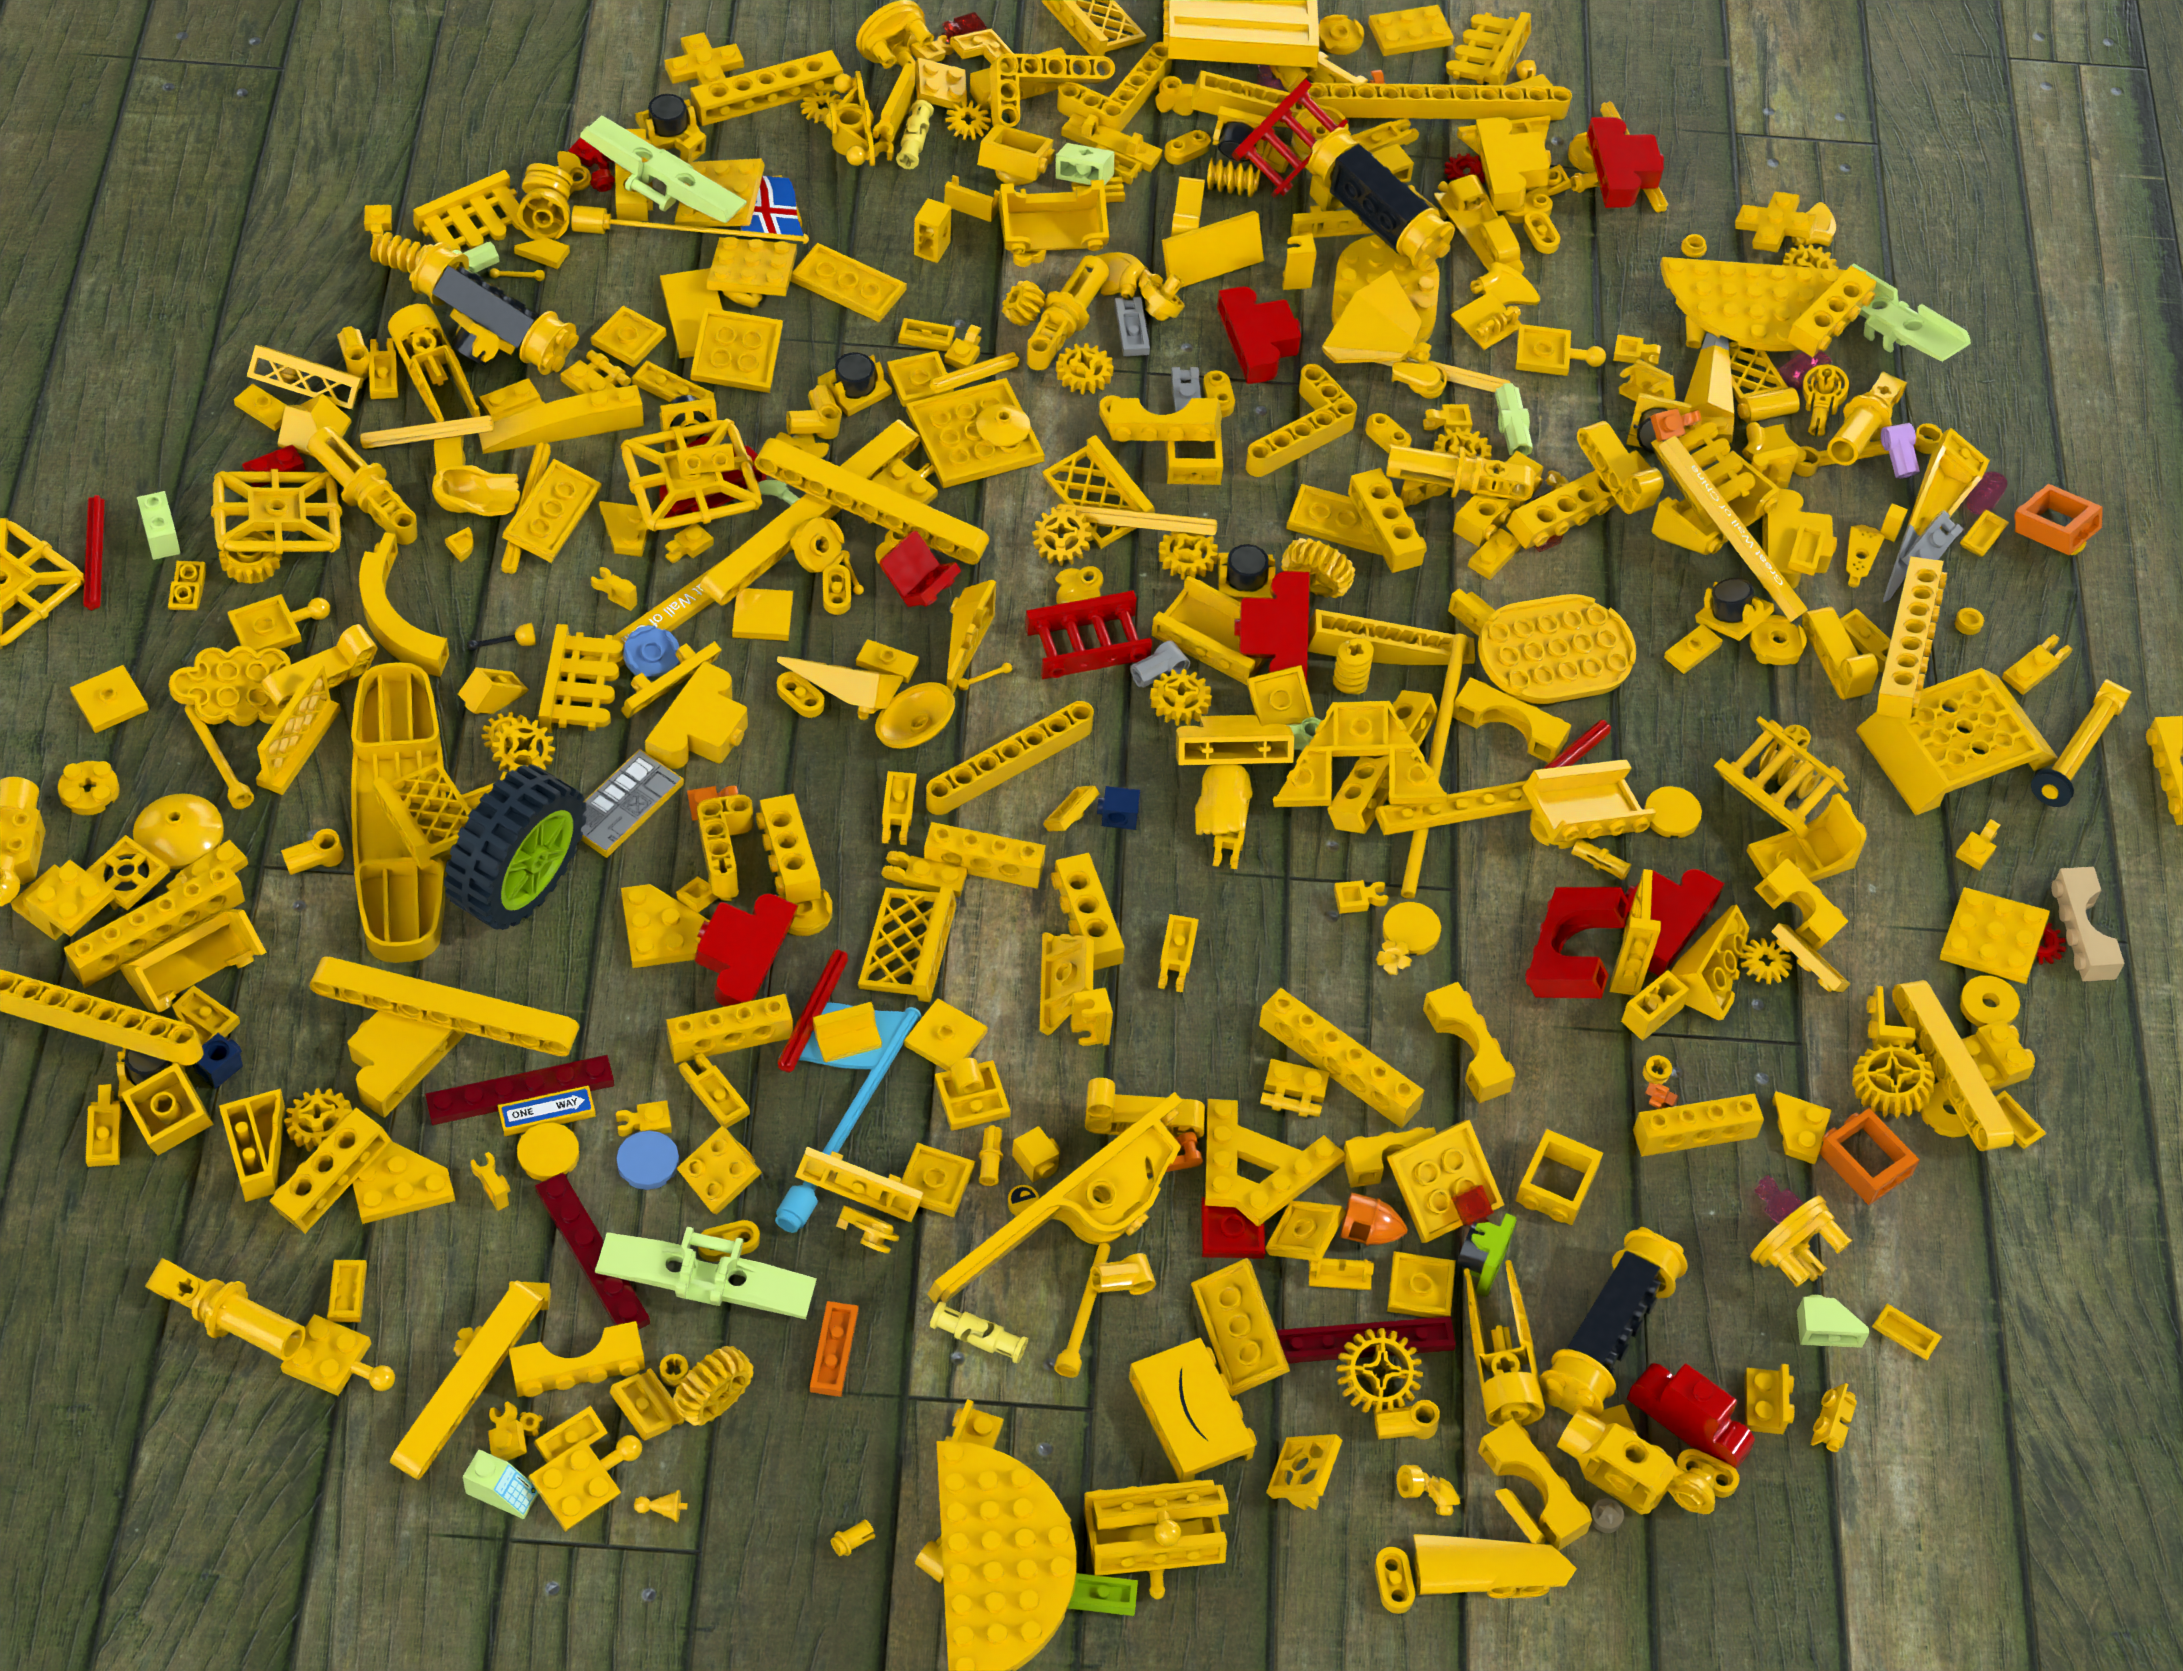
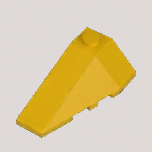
M988 580L964 588L959 598L955 597L951 605L950 612L953 613L947 687L952 694H954L958 681L962 679L995 616L996 581Z
M778 656L777 662L839 699L848 704L858 705V711L875 713V709H886L903 681V676L870 670H853L852 667L826 665V663Z
M1737 904L1732 905L1676 962L1671 971L1676 978L1690 989L1685 1005L1716 1020H1723L1733 1004L1735 993L1731 991L1734 980L1739 979L1740 971L1736 968L1740 953L1745 951L1742 948L1746 945L1750 929Z

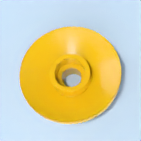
M996 404L987 407L979 414L976 421V429L979 436L987 443L999 447H1009L1021 443L1028 436L1030 421L1026 413L1020 408L1009 404Z

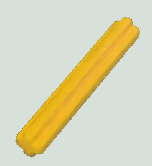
M1009 352L933 378L929 387L933 393L938 394L1017 367L1019 357L1016 356L1015 352Z

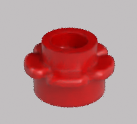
M600 169L592 173L590 185L599 192H606L614 185L615 177L612 176L610 170Z

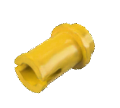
M1596 171L1585 174L1575 173L1570 178L1571 189L1578 193H1582L1588 188L1600 187Z
M864 1519L844 1532L837 1531L834 1535L835 1537L831 1538V1545L838 1556H849L852 1549L875 1538V1534L872 1533L874 1530L871 1524Z

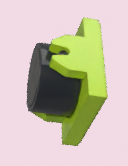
M1506 1213L1501 1226L1490 1222L1478 1223L1474 1221L1470 1227L1457 1265L1465 1269L1468 1268L1471 1275L1480 1278L1476 1293L1486 1297L1491 1290L1512 1238L1517 1221L1515 1216Z

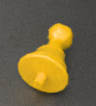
M679 1489L653 1501H650L646 1496H639L634 1502V1509L638 1513L645 1514L651 1509L653 1512L655 1511L664 1517H668L676 1523L679 1521L680 1510H687L688 1503H681V1492Z

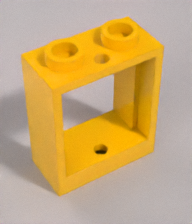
M995 124L981 141L977 165L1036 181L1041 173H1045L1048 164L1053 163L1055 157V149H1052L1054 139Z
M1221 426L1218 441H1213L1214 459L1175 458V441H1165L1167 484L1221 485L1223 472Z
M1546 1129L1520 1184L1515 1201L1521 1203L1529 1210H1537L1549 1215L1557 1222L1573 1225L1599 1168L1603 1152ZM1544 1156L1585 1174L1573 1201L1531 1184Z

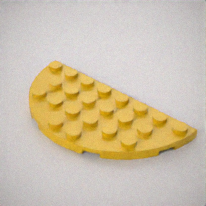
M1662 257L1660 263L1661 273L1667 289L1670 288L1676 298L1675 303L1693 322L1718 338L1723 335L1738 341L1737 345L1763 351L1800 350L1787 341L1793 323L1846 271L1841 269Z
M936 1441L948 1671H1016L1033 1659L1055 1635L1065 1618L1064 1614L1070 1603L1071 1596H1073L1077 1574L1076 1546L1070 1521L1062 1504L1045 1481L1017 1459L1003 1452L978 1444L958 1441Z

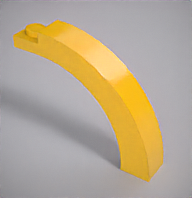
M385 532L381 542L376 543L374 553L365 551L360 566L359 587L368 626L379 643L395 658L403 663H412L419 666L427 674L441 677L449 658L447 638L429 634L409 624L397 614L386 597V582L398 554L396 534Z

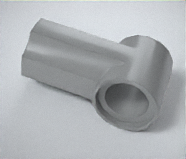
M1167 641L1161 644L1153 655L1131 665L1130 672L1137 686L1144 688L1154 683V680H1160L1162 673L1170 676L1172 669L1177 674H1181L1183 669L1187 671L1190 661L1174 641Z

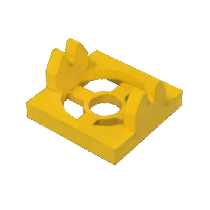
M1337 1434L1287 1437L1266 1493L1272 1499L1287 1498L1293 1505L1303 1510H1307L1308 1506L1317 1510L1319 1504L1318 1496H1323L1343 1440ZM1308 1458L1306 1466L1296 1471L1298 1463L1302 1459ZM1317 1469L1315 1477L1310 1482L1301 1484L1306 1474L1311 1470ZM1288 1471L1293 1473L1290 1485L1287 1484L1286 1480Z

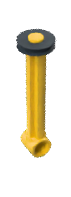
M2109 679L2104 681L2093 701V707L2052 769L2038 771L2032 779L2031 789L2038 800L2052 807H2063L2070 802V799L2074 796V787L2071 780L2113 716L2120 715L2132 691Z

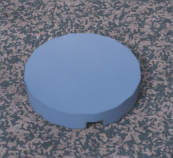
M651 625L639 627L630 633L624 644L623 658L626 666L634 675L637 676L643 673L648 680L655 681L678 665L679 660L675 653L679 648L677 639L665 629L661 630Z
M655 1131L638 1132L626 1138L619 1147L616 1158L620 1176L628 1181L629 1185L644 1190L660 1188L667 1184L666 1181L675 1176L679 1166L677 1146L668 1136Z

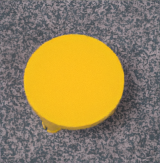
M899 0L881 7L864 22L858 32L856 46L865 59L874 63H881L885 69L891 68L895 63L903 69L905 63L913 65L916 63L910 50L911 44L919 42L920 46L926 47L933 42L934 36L925 26L924 13L919 5L911 0Z
M1818 1195L1800 1206L1777 1225L1757 1245L1750 1257L1755 1263H1760L1763 1267L1771 1264L1775 1268L1779 1267L1797 1288L1808 1278L1812 1282L1818 1279V1275L1821 1276L1827 1270L1809 1250L1808 1242L1815 1234L1820 1233L1837 1254L1843 1251L1853 1240L1833 1221L1835 1217L1826 1206L1825 1199Z

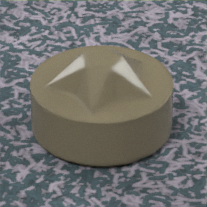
M1608 1498L1600 1499L1592 1507L1591 1523L1600 1532H1615L1623 1522V1508L1615 1500Z

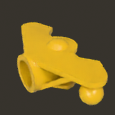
M855 71L854 78H851L848 74H839L834 79V88L839 93H849L836 108L833 102L829 103V112L826 114V126L832 133V146L838 153L845 155L851 165L859 166L867 160L869 166H875L874 145L871 133L874 115L872 110L869 109L868 100H865L860 71Z

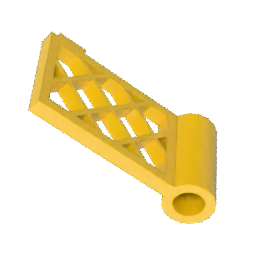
M1738 341L1730 342L1729 355L1732 356L1730 367L1743 373L1741 377L1731 374L1733 395L1739 403L1737 406L1739 417L1746 423L1797 413L1800 406L1797 391L1793 387L1786 385L1766 352L1753 349L1755 354L1752 355L1741 351L1746 349V347L1737 345ZM1739 358L1750 363L1748 366L1735 362V360ZM1754 364L1765 367L1766 371L1762 372L1752 367ZM1750 375L1761 380L1759 383L1747 380L1746 377ZM1767 381L1776 384L1777 387L1770 388L1763 384ZM1740 387L1752 389L1754 392L1743 394Z

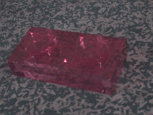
M1821 350L1813 358L1805 352H1801L1780 367L1778 372L1784 382L1797 391L1803 386L1804 377L1809 370L1818 365H1831L1832 359Z

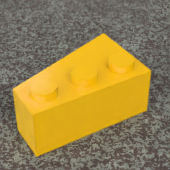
M281 1088L219 1105L245 1202L272 1195L277 1190L285 1116V1104Z

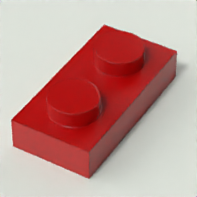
M292 444L242 464L243 472H271V469H278V472H301L305 470V465ZM251 483L252 487H259V488L262 487V486H265V485H267V484H270V483Z

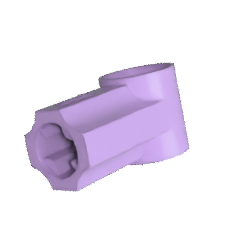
M1910 423L1884 427L1881 430L1882 446L1886 451H1889L1895 477L1899 479L1907 478L1920 472L1913 447L1916 441L1915 430Z

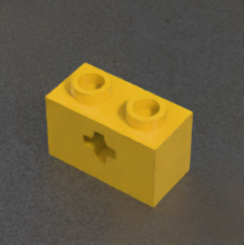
M927 198L915 217L914 255L938 263L950 244L951 206Z
M1667 970L1627 1003L1621 1022L1643 1041L1683 1009L1690 989Z

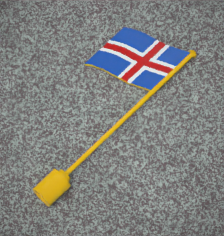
M762 176L750 226H740L741 231L611 219V214L607 213L606 208L577 205L573 207L571 218L573 232L605 234L606 229H610L611 224L803 241V244L809 241L808 235H803L797 218L795 191L789 178Z

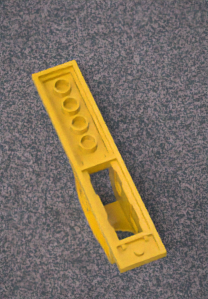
M1176 1092L1172 1093L935 1280L927 1293L934 1304L939 1300H942L944 1303L949 1301L1051 1219L1062 1221L1071 1228L1077 1237L1093 1245L1109 1244L1125 1232L1128 1236H1131L1140 1229L1149 1218L1146 1213L1152 1207L1161 1189L1158 1186L1169 1164H1173L1181 1148V1145L1167 1130V1127L1179 1114L1177 1108L1183 1102ZM1147 1174H1153V1177L1148 1180Z

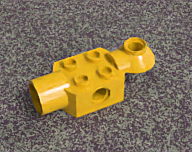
M6 777L0 780V907L10 903L17 896L20 884L24 885L36 880L46 832L40 811L36 809L39 788L32 781L21 777Z
M1580 1408L1567 1425L1557 1444L1558 1448L1578 1460L1587 1481L1641 1515L1649 1514L1652 1509L1656 1508L1667 1491L1670 1492L1678 1505L1685 1510L1700 1514H1710L1714 1511L1715 1493L1713 1488L1715 1482L1708 1473L1698 1468H1691L1688 1472L1684 1471L1674 1464L1673 1459L1661 1447L1647 1443L1628 1427H1622L1617 1423L1606 1425Z

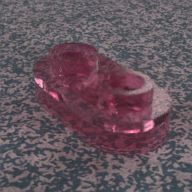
M1997 472L1985 473L1969 493L1966 501L1967 508L1977 515H1981L1985 509L1991 512L2005 493L2008 485L2006 478Z

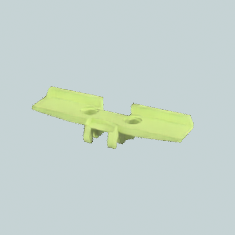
M602 115L581 132L580 137L612 161L633 173L627 179L625 189L628 191L636 190L659 204V209L664 212L675 204L677 199L683 204L726 224L747 203L746 200L693 170V166L664 149L656 148ZM641 157L646 158L648 161L642 162ZM654 178L664 182L666 185L665 196L646 184H649Z
M1852 264V266H1854L1858 270L1866 271L1858 265ZM1866 271V275L1877 281L1873 291L1876 294L1873 301L1868 307L1863 306L1859 315L1867 319L1864 327L1865 338L1873 341L1876 330L1884 335L1883 348L1890 353L1894 350L1893 343L1896 340V343L1901 346L1910 345L1942 362L1971 344L1970 337L1965 329L1923 304L1918 306V313L1909 308L1906 302H1899L1898 290Z
M692 1227L686 1228L681 1245L607 1232L595 1269V1273L675 1290L676 1297L716 1306H720L721 1302L725 1301L802 1319L807 1317L817 1279L761 1262L740 1258L743 1246L742 1238H736V1241L695 1233ZM694 1245L731 1253V1257H721L718 1265L699 1261L696 1259V1252L690 1249V1246ZM670 1261L682 1263V1268L680 1272H671L666 1268V1265ZM735 1274L744 1276L746 1281L741 1286H733L729 1283L728 1279L731 1275Z

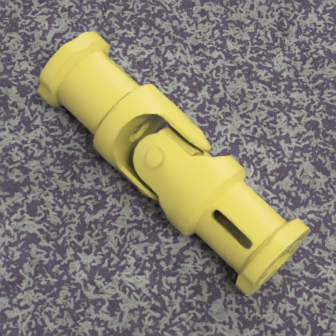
M916 100L911 106L912 115L907 120V128L901 140L902 149L896 157L898 165L904 169H914L919 164L918 155L923 150L926 134L929 129L928 120L934 112L933 106L925 100Z
M942 1301L938 1303L930 1321L931 1328L936 1329L939 1327L953 1333L956 1339L968 1342L992 1354L994 1352L1012 1358V1362L1016 1364L1020 1362L1028 1344L1027 1337H1017L1005 1332L1004 1327L978 1318L976 1315L966 1311L960 1313L948 1308L946 1303Z

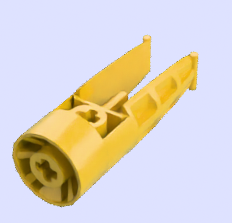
M413 304L397 311L388 322V330L410 377L435 421L443 422L444 418L423 371H427L433 385L438 384V386L444 384L443 381L448 380L442 367L446 363L472 417L480 416L479 406L476 405L465 374L432 307L426 304Z
M1506 1260L1505 1265L1521 1347L1513 1349L1510 1328L1498 1325L1496 1329L1491 1330L1495 1353L1490 1354L1487 1353L1475 1284L1468 1268L1464 1269V1275L1467 1280L1468 1309L1473 1349L1486 1421L1491 1426L1497 1428L1512 1418L1519 1427L1531 1425L1540 1420L1545 1414L1529 1323L1516 1274L1510 1260ZM1530 1363L1531 1373L1523 1372L1521 1365ZM1484 1369L1488 1372L1493 1371L1494 1377L1486 1381Z

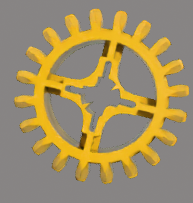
M1303 538L1293 540L1282 556L1281 568L1283 571L1310 572L1309 591L1315 593L1316 596L1322 595L1325 598L1329 596L1332 598L1343 596L1354 581L1355 568L1352 566V562L1346 559L1347 556L1345 554L1339 553L1338 549H1333L1329 544L1321 543L1320 540L1317 542L1310 538L1307 540Z
M1889 1042L1887 1048H1883L1879 1044L1875 1047V1051L1867 1048L1865 1056H1859L1857 1065L1853 1068L1852 1086L1855 1089L1856 1099H1861L1863 1107L1871 1106V1110L1874 1113L1882 1111L1884 1118L1888 1113L1894 1114L1896 1119H1898L1900 1113L1910 1117L1912 1110L1920 1112L1923 1104L1928 1105L1930 1096L1934 1093L1935 1085L1933 1083H1935V1074L1932 1071L1931 1062H1925L1924 1053L1916 1055L1914 1047L1906 1050L1903 1042L1899 1047H1893L1891 1042Z
M1384 1328L1378 1330L1376 1338L1372 1329L1365 1331V1339L1360 1334H1356L1354 1336L1356 1345L1351 1342H1347L1344 1345L1350 1354L1340 1353L1338 1359L1346 1363V1365H1338L1336 1372L1345 1373L1346 1376L1339 1378L1337 1383L1338 1385L1348 1384L1349 1387L1342 1392V1395L1346 1397L1351 1393L1354 1394L1355 1398L1350 1403L1353 1407L1360 1401L1364 1402L1362 1406L1363 1413H1367L1371 1405H1373V1412L1376 1410L1377 1413L1382 1411V1406L1389 1411L1394 1410V1405L1397 1408L1405 1407L1403 1399L1411 1402L1415 1398L1410 1390L1418 1391L1421 1387L1413 1379L1423 1377V1372L1414 1370L1413 1367L1419 1366L1422 1361L1421 1359H1411L1410 1356L1417 1350L1415 1347L1410 1348L1408 1351L1404 1348L1408 1342L1406 1337L1400 1340L1399 1343L1395 1341L1397 1338L1396 1331H1392L1388 1339L1386 1338ZM1375 1347L1372 1363L1355 1365L1361 1351ZM1385 1349H1388L1398 1357L1403 1369H1401V1366H1395L1390 1363L1388 1351H1385ZM1381 1365L1382 1369H1385L1386 1373L1389 1374H1385L1378 1379L1376 1377L1377 1374L1374 1375L1371 1370ZM1356 1375L1370 1382L1373 1395L1366 1392L1360 1386ZM1403 1379L1402 1385L1395 1395L1383 1397L1388 1380Z
M724 1346L721 1349H715L711 1355L708 1354L701 1362H697V1365L692 1370H689L688 1375L681 1380L682 1384L676 1388V1394L673 1397V1406L678 1410L677 1413L693 1426H702L708 1421L712 1422L717 1416H720L729 1409L734 1402H737L741 1394L745 1393V1388L751 1382L750 1379L754 1373V1366L749 1362L750 1360L746 1355L734 1346Z

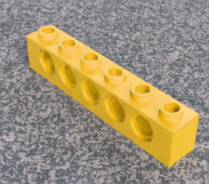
M829 50L691 87V106L694 107L701 126H706L798 101L807 96L811 97L809 95L811 92L819 95V90H822L823 93L836 90L833 85L834 79L837 75L843 73V69L833 51Z
M1637 450L1629 453L1640 471L1651 468ZM1594 470L1515 509L1506 526L1524 549L1527 550L1535 545L1537 547L1543 545L1554 535H1563L1570 527L1576 524L1578 526L1583 525L1590 517L1596 514L1598 516L1605 514L1612 506L1618 503L1597 471Z
M1402 690L1392 705L1396 710L1398 718L1406 726L1409 736L1419 747L1437 719L1438 709L1432 694ZM1389 755L1360 756L1359 760L1356 761L1354 768L1332 800V806H1329L1327 809L1336 830L1362 834L1367 832L1376 817V807L1383 806L1389 796Z
M226 861L64 947L71 970L82 986L87 988L120 970V965L221 910L232 909L245 902L241 882Z
M1280 988L1262 1006L1260 1027L1318 1069L1330 1072L1329 1076L1400 1128H1403L1420 1109L1425 1090L1284 989Z

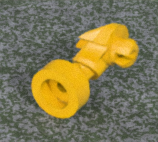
M1402 1465L1399 1468L1397 1488L1403 1498H1418L1422 1492L1426 1491L1429 1493V1497L1433 1498L1437 1504L1436 1513L1438 1515L1450 1516L1453 1514V1505H1459L1460 1498L1449 1481L1441 1477L1438 1479L1434 1475L1429 1477L1418 1465Z

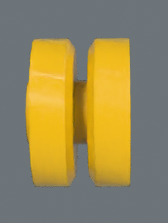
M1318 105L1337 125L1346 119L1340 111L1330 106ZM1306 108L1295 117L1317 141L1324 139L1330 134ZM1348 123L1343 128L1349 129ZM1293 132L1291 147L1294 148L1293 153L1303 162L1311 154L1312 150Z

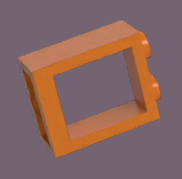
M2047 484L2026 503L2017 508L2014 515L2015 532L2070 555L2102 528L2103 507ZM2050 508L2074 520L2064 527L2040 515Z
M1870 1108L1861 1114L1857 1112L1852 1114L1844 1122V1126L1838 1130L1835 1127L1830 1129L1823 1136V1144L1819 1151V1154L1868 1205L1912 1176L1920 1160ZM1861 1129L1895 1162L1874 1178L1841 1145L1842 1142Z

